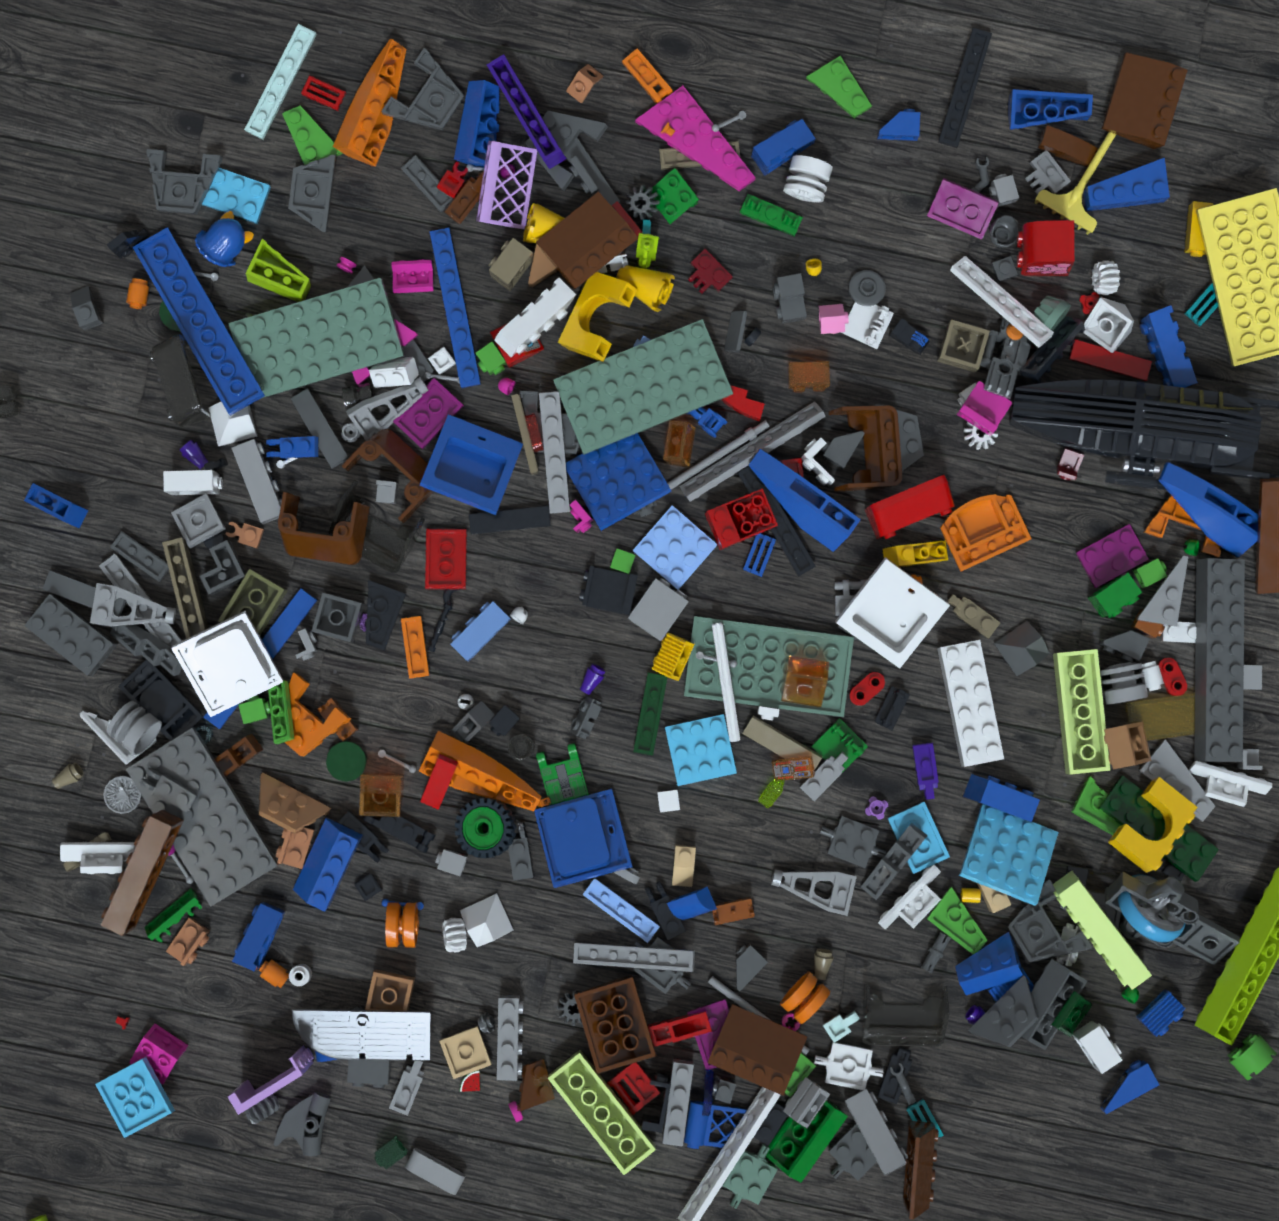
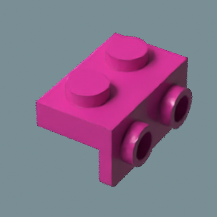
M401 260L392 262L393 293L434 291L431 260Z

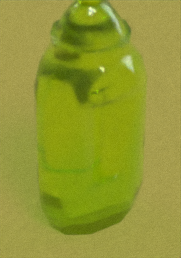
M782 775V777L770 782L760 795L758 802L766 808H770L783 792L787 775Z

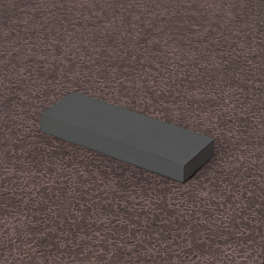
M416 155L401 167V170L442 213L453 198L437 189L440 181Z
M123 531L120 532L110 546L111 549L158 582H161L169 571L166 561Z

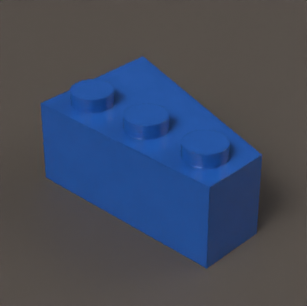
M971 774L963 797L1032 822L1040 801L1033 797L1034 793L1022 789V792L1016 791L1017 786L1009 783L1001 785L999 784V779L991 776L985 779Z

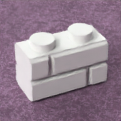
M413 357L386 361L372 366L369 370L375 388L411 385L419 375Z

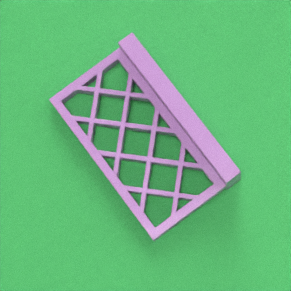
M488 141L476 221L525 229L537 149ZM502 147L510 149L514 155L506 162L500 156ZM524 151L531 152V161L524 166L518 156ZM516 158L522 168L513 174L507 164ZM505 167L511 176L501 182L497 176L498 170ZM524 170L528 175V180L521 186L515 176ZM513 178L519 188L510 194L504 184ZM502 187L507 197L498 202L494 194L498 188ZM521 190L525 199L524 202L517 205L512 196ZM510 199L516 208L506 214L501 204ZM499 207L504 217L498 221L490 220L492 211ZM517 210L522 216L521 225L514 224L509 218Z

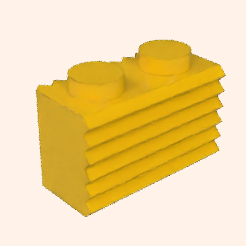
M667 633L662 640V647L658 655L654 658L652 670L679 681L695 644L677 635Z

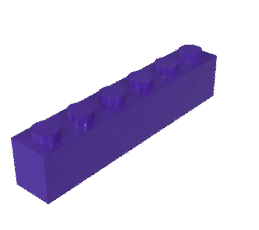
M504 54L487 64V67L548 168L551 169L566 160L567 158Z

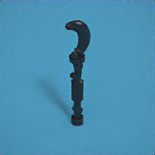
M463 589L444 590L443 601L445 604L443 607L445 608L441 619L437 622L431 645L427 648L428 651L435 652L437 640L443 632L446 624L445 621L448 620L447 614L449 610L453 609V603L450 600L452 593Z

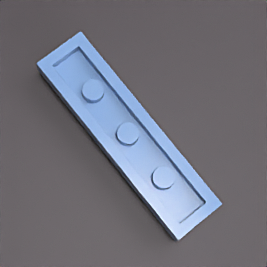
M596 878L593 879L583 893L586 898L647 943L660 927Z

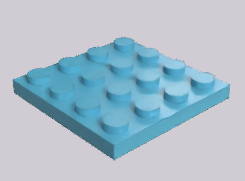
M982 804L959 876L1036 906L1058 832Z

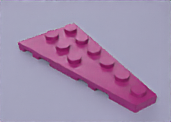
M681 86L635 120V123L645 127L650 133L660 137L668 145L692 161L695 160L704 169L710 170L719 176V179L736 190L741 191L755 181L756 177L719 131L714 132L712 130L714 124L684 86ZM668 122L670 123L669 126L675 130L672 137L664 132L661 134L663 126L665 127Z

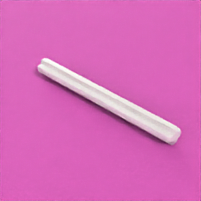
M719 622L712 624L729 740L730 742H737L740 740L724 629L723 624Z

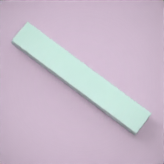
M300 24L297 25L244 129L246 132L264 140L317 35L316 32Z

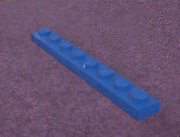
M450 229L430 231L460 386L462 389L481 385Z

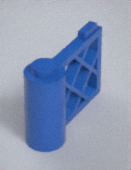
M690 1101L684 1142L687 1143V1147L699 1149V1146L703 1145L723 1148L726 1143H722V1141H728L727 1138L737 1127L731 1120V1117L736 1113L745 1114L748 1109L709 1104L701 1101ZM721 1110L726 1117L716 1124L713 1120V1111ZM729 1120L734 1128L724 1135L719 1126ZM717 1128L723 1137L716 1142L709 1141L710 1133Z

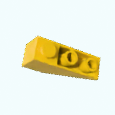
M946 540L900 545L883 549L884 558L886 557L898 567L948 560Z

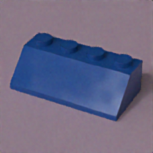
M325 818L293 890L307 904L325 912L331 905L363 835L329 818Z

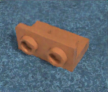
M303 827L302 830L294 834L284 828L282 833L284 842L282 846L278 847L276 853L277 863L302 869L315 830Z
M189 917L166 952L179 960L182 966L188 963L192 964L198 955L195 952L199 946L203 947L209 940L207 935L210 930Z

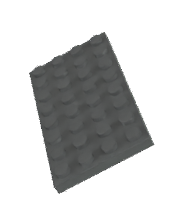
M195 727L126 769L152 813L165 810L184 820L174 841V848L210 907L280 865L277 863L275 856ZM147 768H152L161 774H166L198 794L188 813L140 784L143 778L155 785L159 781L146 773Z

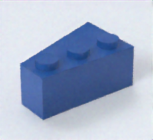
M803 119L798 122L794 120L784 130L777 131L770 138L754 146L751 157L763 175L766 176L793 156L814 144L816 138Z
M265 902L256 905L252 912L254 918L251 924H247L243 933L245 936L242 942H239L232 962L252 971L259 969L284 917L285 911Z
M1009 932L955 966L959 984L965 995L1017 980L1023 976L1016 944Z

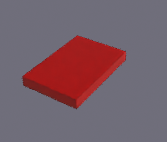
M426 529L425 589L466 590L467 529Z

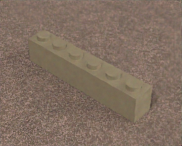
M178 538L162 542L185 636L188 639L209 627L189 547L184 538Z

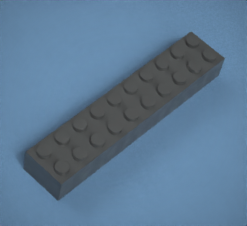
M1214 558L1196 560L1194 761L1243 762L1245 560Z

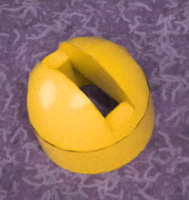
M810 259L806 262V271L809 275L817 276L821 273L822 262L819 259Z

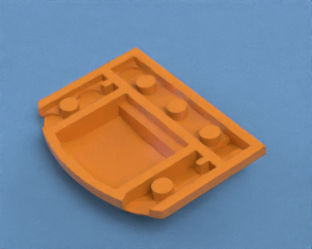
M994 494L971 500L952 512L940 527L960 572L1031 540L1030 534L1011 495L1004 497Z

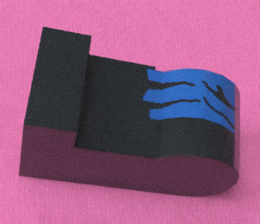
M901 318L889 335L921 355L930 342L927 337L917 332L903 318Z

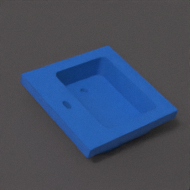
M448 414L420 486L496 515L523 443Z
M612 789L534 810L554 888L632 867ZM610 828H613L614 832L612 834L609 831Z

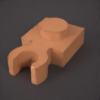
M229 522V525L235 527V532H226L228 537L235 538L239 536V543L258 549L264 529L245 523L243 528H240L237 523Z

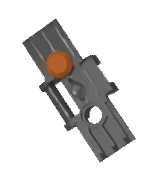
M1004 317L1002 318L999 332L990 330L984 357L980 365L989 369L983 390L1010 399L1016 376L1021 375L1020 369L1027 361L1031 345L1027 343V337ZM996 341L1001 343L1000 348H1002L999 359L992 358Z

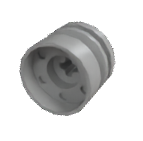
M1127 662L1111 665L1104 670H1100V676L1110 674V679L1102 680V684H1112L1111 689L1104 691L1106 705L1149 697L1146 684L1136 683V679L1144 676V673H1134V670L1143 668L1142 663Z
M130 701L112 718L107 728V734L115 738L117 742H123V747L132 754L138 755L154 741L161 729L162 722L150 713L145 714L146 710L143 707H139V704L135 701Z

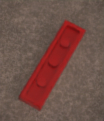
M1076 339L1069 356V360L1142 381H1147L1152 361L1118 351L1111 353L1104 347Z

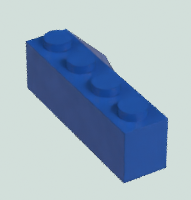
M485 80L469 81L454 160L467 165L472 164L476 167L485 166L488 141L496 142V132H499V124L496 121V115L499 113V86Z
M1013 89L1009 95L1008 103L1009 128L1013 130L1069 119L1087 121L1092 115L1093 95Z

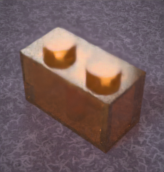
M829 361L788 363V389H793V392H805V389L813 388L814 392H821L830 386Z
M669 420L663 456L664 461L670 465L690 466L696 429L689 422Z

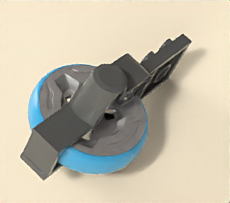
M1122 872L1109 887L1105 888V904L1123 913L1124 916L1119 927L1124 936L1129 939H1136L1142 936L1160 947H1170L1174 943L1212 965L1218 963L1240 943L1239 936L1199 915L1198 900L1185 893L1182 883L1174 877L1158 881L1147 875L1130 876Z

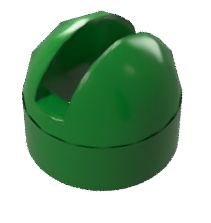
M1187 540L1184 545H1187V548H1183L1184 552L1188 555L1197 556L1199 540Z
M1127 987L1121 996L1128 1002L1135 1004L1139 998V991L1136 988L1132 990L1130 987Z

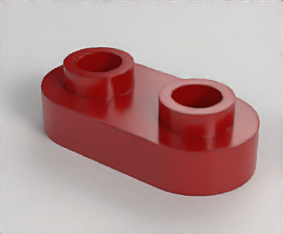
M1172 658L1161 659L1157 665L1160 667L1166 691L1172 696L1183 695L1187 690V682L1177 662ZM1167 664H1170L1172 667L1169 672L1165 669ZM1176 682L1180 684V689L1178 690L1174 687Z
M877 672L869 673L851 689L849 693L850 701L857 706L865 705L884 688V677ZM876 678L878 680L877 686L872 685V679ZM858 692H862L864 695L861 700L856 697Z

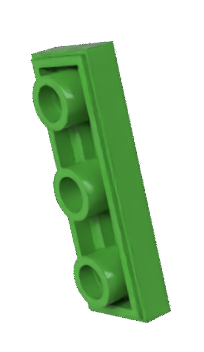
M283 680L282 683L268 689L273 741L275 744L294 739L288 681Z

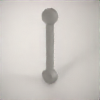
M740 111L737 116L721 124H714L712 130L718 132L723 126L738 119L743 120L746 117V113Z
M194 272L196 276L208 277L213 281L219 278L217 272L212 274Z
M425 372L423 376L425 379L457 381L460 384L459 377L434 375L430 372Z
M700 651L696 653L697 659L704 658L717 662L716 657L704 655ZM736 660L728 661L730 667L735 668L737 666Z
M379 750V757H385L409 769L410 773L416 772V766H410L386 754L385 750Z

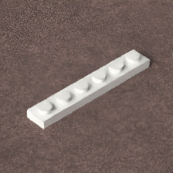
M966 256L952 266L950 271L1038 348L1052 337L1053 331Z

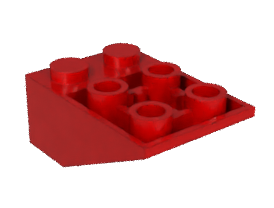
M763 488L708 510L705 513L719 550L733 546L778 526Z

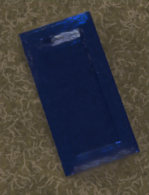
M713 1070L705 1071L703 1116H709L711 1113Z

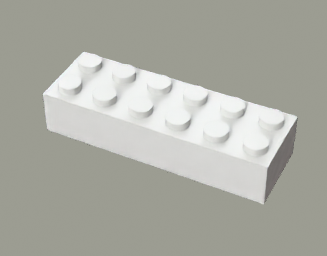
M980 640L937 648L961 766L966 767L1004 759Z

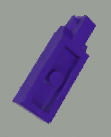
M933 743L912 745L919 790H924L925 800L935 799L933 788H938L937 783L939 781Z

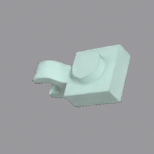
M855 1010L845 1018L838 1014L823 1024V1027L835 1043L851 1032L848 1026L858 1021L859 1016Z

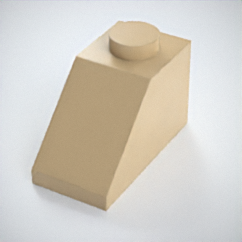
M675 845L672 885L692 887L695 846Z

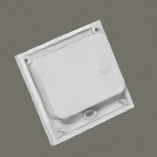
M885 557L836 619V623L898 668H901L950 605Z
M246 611L172 646L173 652L210 717L283 682L281 674Z

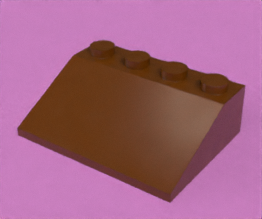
M1125 53L1101 129L1151 149L1165 146L1188 70L1169 62Z
M598 191L537 240L536 243L574 290L636 241L638 237L627 222Z
M633 975L574 994L597 1074L656 1056Z
M732 1004L708 1063L784 1096L808 1036Z
M909 1121L906 1151L908 1158L905 1165L903 1203L909 1219H915L928 1210L929 1204L933 1202L934 1198L931 1182L935 1181V1169H932L933 1162L937 1160V1149H934V1142H938L939 1131L935 1128L933 1122Z

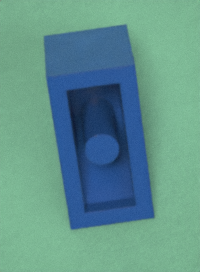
M914 109L900 111L879 130L877 139L917 141L920 133V112H915Z

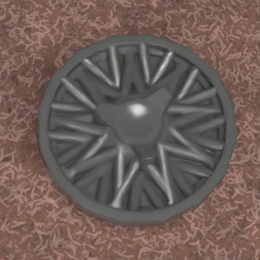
M871 270L857 272L849 283L851 298L862 306L871 307L878 304L886 292L883 278Z

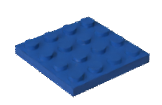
M638 433L588 454H581L566 462L567 473L601 531L671 492L669 485Z

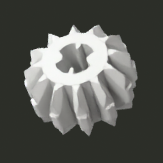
M1113 261L1098 262L1094 265V269H1092V285L1094 286V291L1098 294H1113L1117 292L1120 286V270H1118V265Z
M967 422L970 428H965L963 432L969 433L964 439L972 440L969 443L970 447L976 443V450L981 448V444L984 449H988V443L991 445L995 443L992 438H997V433L991 436L985 433V435L979 437V434L976 433L979 429Z
M461 918L444 920L442 933L445 949L448 952L454 953L465 950L467 937L464 921Z

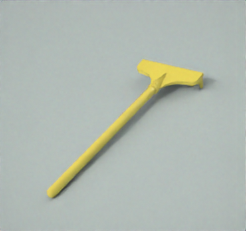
M1108 132L1078 185L1067 194L1056 195L1047 190H1041L1035 199V204L1040 202L1044 205L1043 209L1050 208L1052 214L1057 212L1061 215L1060 219L1074 220V223L1078 225L1077 229L1084 228L1087 230V235L1092 233L1097 225V221L1085 212L1082 205V194L1116 134Z

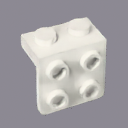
M822 438L818 441L813 439L804 449L806 453L801 457L802 465L809 472L813 470L817 474L816 479L823 486L825 484L830 486L835 481L834 478L813 459L825 446L826 442Z

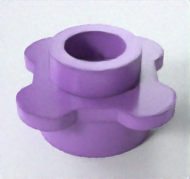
M871 797L865 813L868 816H876L879 820L883 819L885 808L888 807L887 801H880L876 797Z

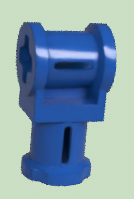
M704 407L686 413L698 420V425L713 438H716V433L719 429L728 423L722 416L710 408L706 410Z

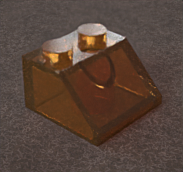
M789 656L781 701L821 707L828 681L829 662Z
M362 773L360 775L359 815L400 817L404 774Z

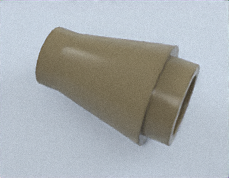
M69 763L52 779V782L57 789H60L63 786L80 781L81 777L84 776V772L78 763Z
M817 949L816 953H814V976L818 980H826L834 959L832 956L833 952L830 950Z

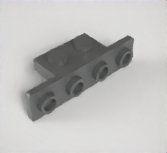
M576 138L565 156L572 165L569 169L575 177L579 176L582 180L580 185L585 193L590 192L593 196L599 191L611 206L616 201L620 203V200L578 138Z

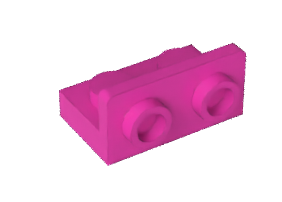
M575 500L570 504L572 508L570 513L576 520L580 521L582 519V521L573 529L577 533L580 531L584 533L592 527L591 522L593 519L579 502Z

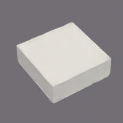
M445 347L428 358L439 375L456 364Z
M678 790L657 792L660 812L680 810Z

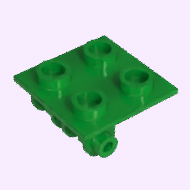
M676 168L652 187L653 191L651 194L657 192L658 196L654 199L660 201V204L655 206L670 225L690 207L698 204L699 198Z
M839 718L811 747L818 754L822 755L824 760L831 756L836 759L843 751L848 756V759L842 765L845 768L842 771L843 773L858 756L864 753L868 746Z

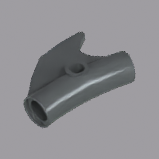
M315 1091L313 1095L302 1100L286 1112L278 1128L274 1146H278L287 1137H293L300 1145L304 1156L320 1155L323 1126L331 1097ZM309 1121L313 1122L314 1126H311Z

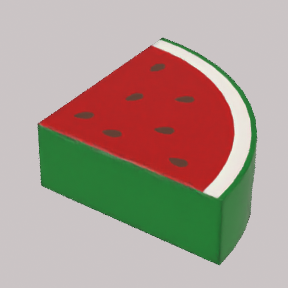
M480 1069L465 1076L460 1086V1092L481 1090Z

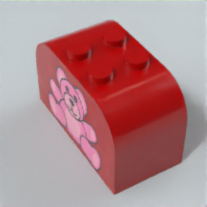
M1074 220L1035 221L1023 225L1022 230L1018 231L1017 248H1021V252H1018L1017 268H1021L1022 275H1069L1075 261Z

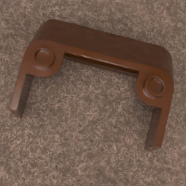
M849 406L829 411V415H847L849 426L853 430H863L865 433L863 438L866 470L856 471L853 474L852 483L834 487V490H868L900 484L902 481L898 413L896 409L892 406Z
M383 429L365 441L342 467L349 472L361 458L366 461H374L383 454L411 480L404 489V495L412 504L398 518L401 522L405 523L434 492L420 486L428 463L392 430Z
M283 492L278 527L287 554L294 557L355 565L361 560L369 506L354 502L351 522H339L334 528L333 536L297 531L298 519L296 518L300 497Z

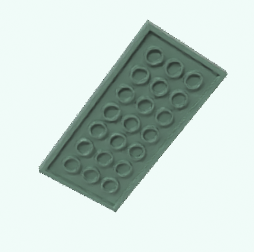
M382 278L229 323L234 343L265 395L262 398L405 356Z
M703 319L605 358L604 362L598 361L553 380L583 455L733 395Z
M694 616L691 642L695 645L688 659L684 696L723 701L718 662L696 658V653L699 651L703 652L704 655L717 658L712 624L721 622L724 629L728 661H737L735 668L729 665L735 703L844 717L854 637Z

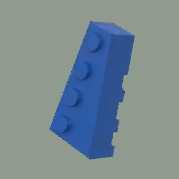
M1165 158L1088 186L1083 192L1085 211L1165 202L1170 197Z

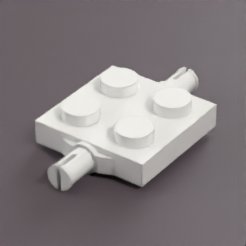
M832 1042L827 1058L815 1055L814 1064L826 1066L825 1083L865 1090L870 1075L883 1076V1068L872 1067V1049Z

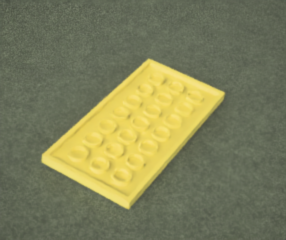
M1277 188L1197 209V217L1232 366L1279 355V196Z

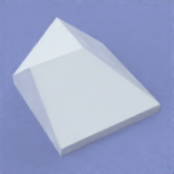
M1101 297L1085 321V331L1083 333L1113 353L1131 333L1134 319L1125 304Z
M222 402L208 407L218 446L258 437L250 405L231 416L227 413Z
M497 893L460 910L467 932L476 947L495 941L514 930Z

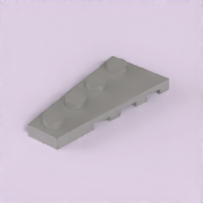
M1163 739L1150 755L1152 761L1145 762L1139 771L1151 781L1158 777L1162 778L1198 807L1194 814L1197 819L1203 822L1215 805L1208 796H1205V791L1166 739Z

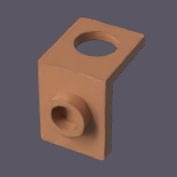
M587 64L577 72L566 92L580 103H583L594 84L600 81L603 75ZM587 71L592 72L596 77L589 75Z

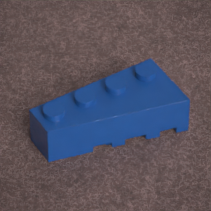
M1170 305L1150 313L1140 320V329L1142 334L1147 336L1149 351L1155 355L1157 360L1155 361L1156 368L1159 372H1162L1164 377L1163 384L1187 388L1198 382L1189 357H1184L1186 347L1184 341L1177 336L1179 327L1177 321H1173L1170 313L1173 312Z

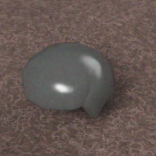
M1003 215L994 220L989 229L992 243L999 248H1008L1015 244L1018 235V221L1008 215Z

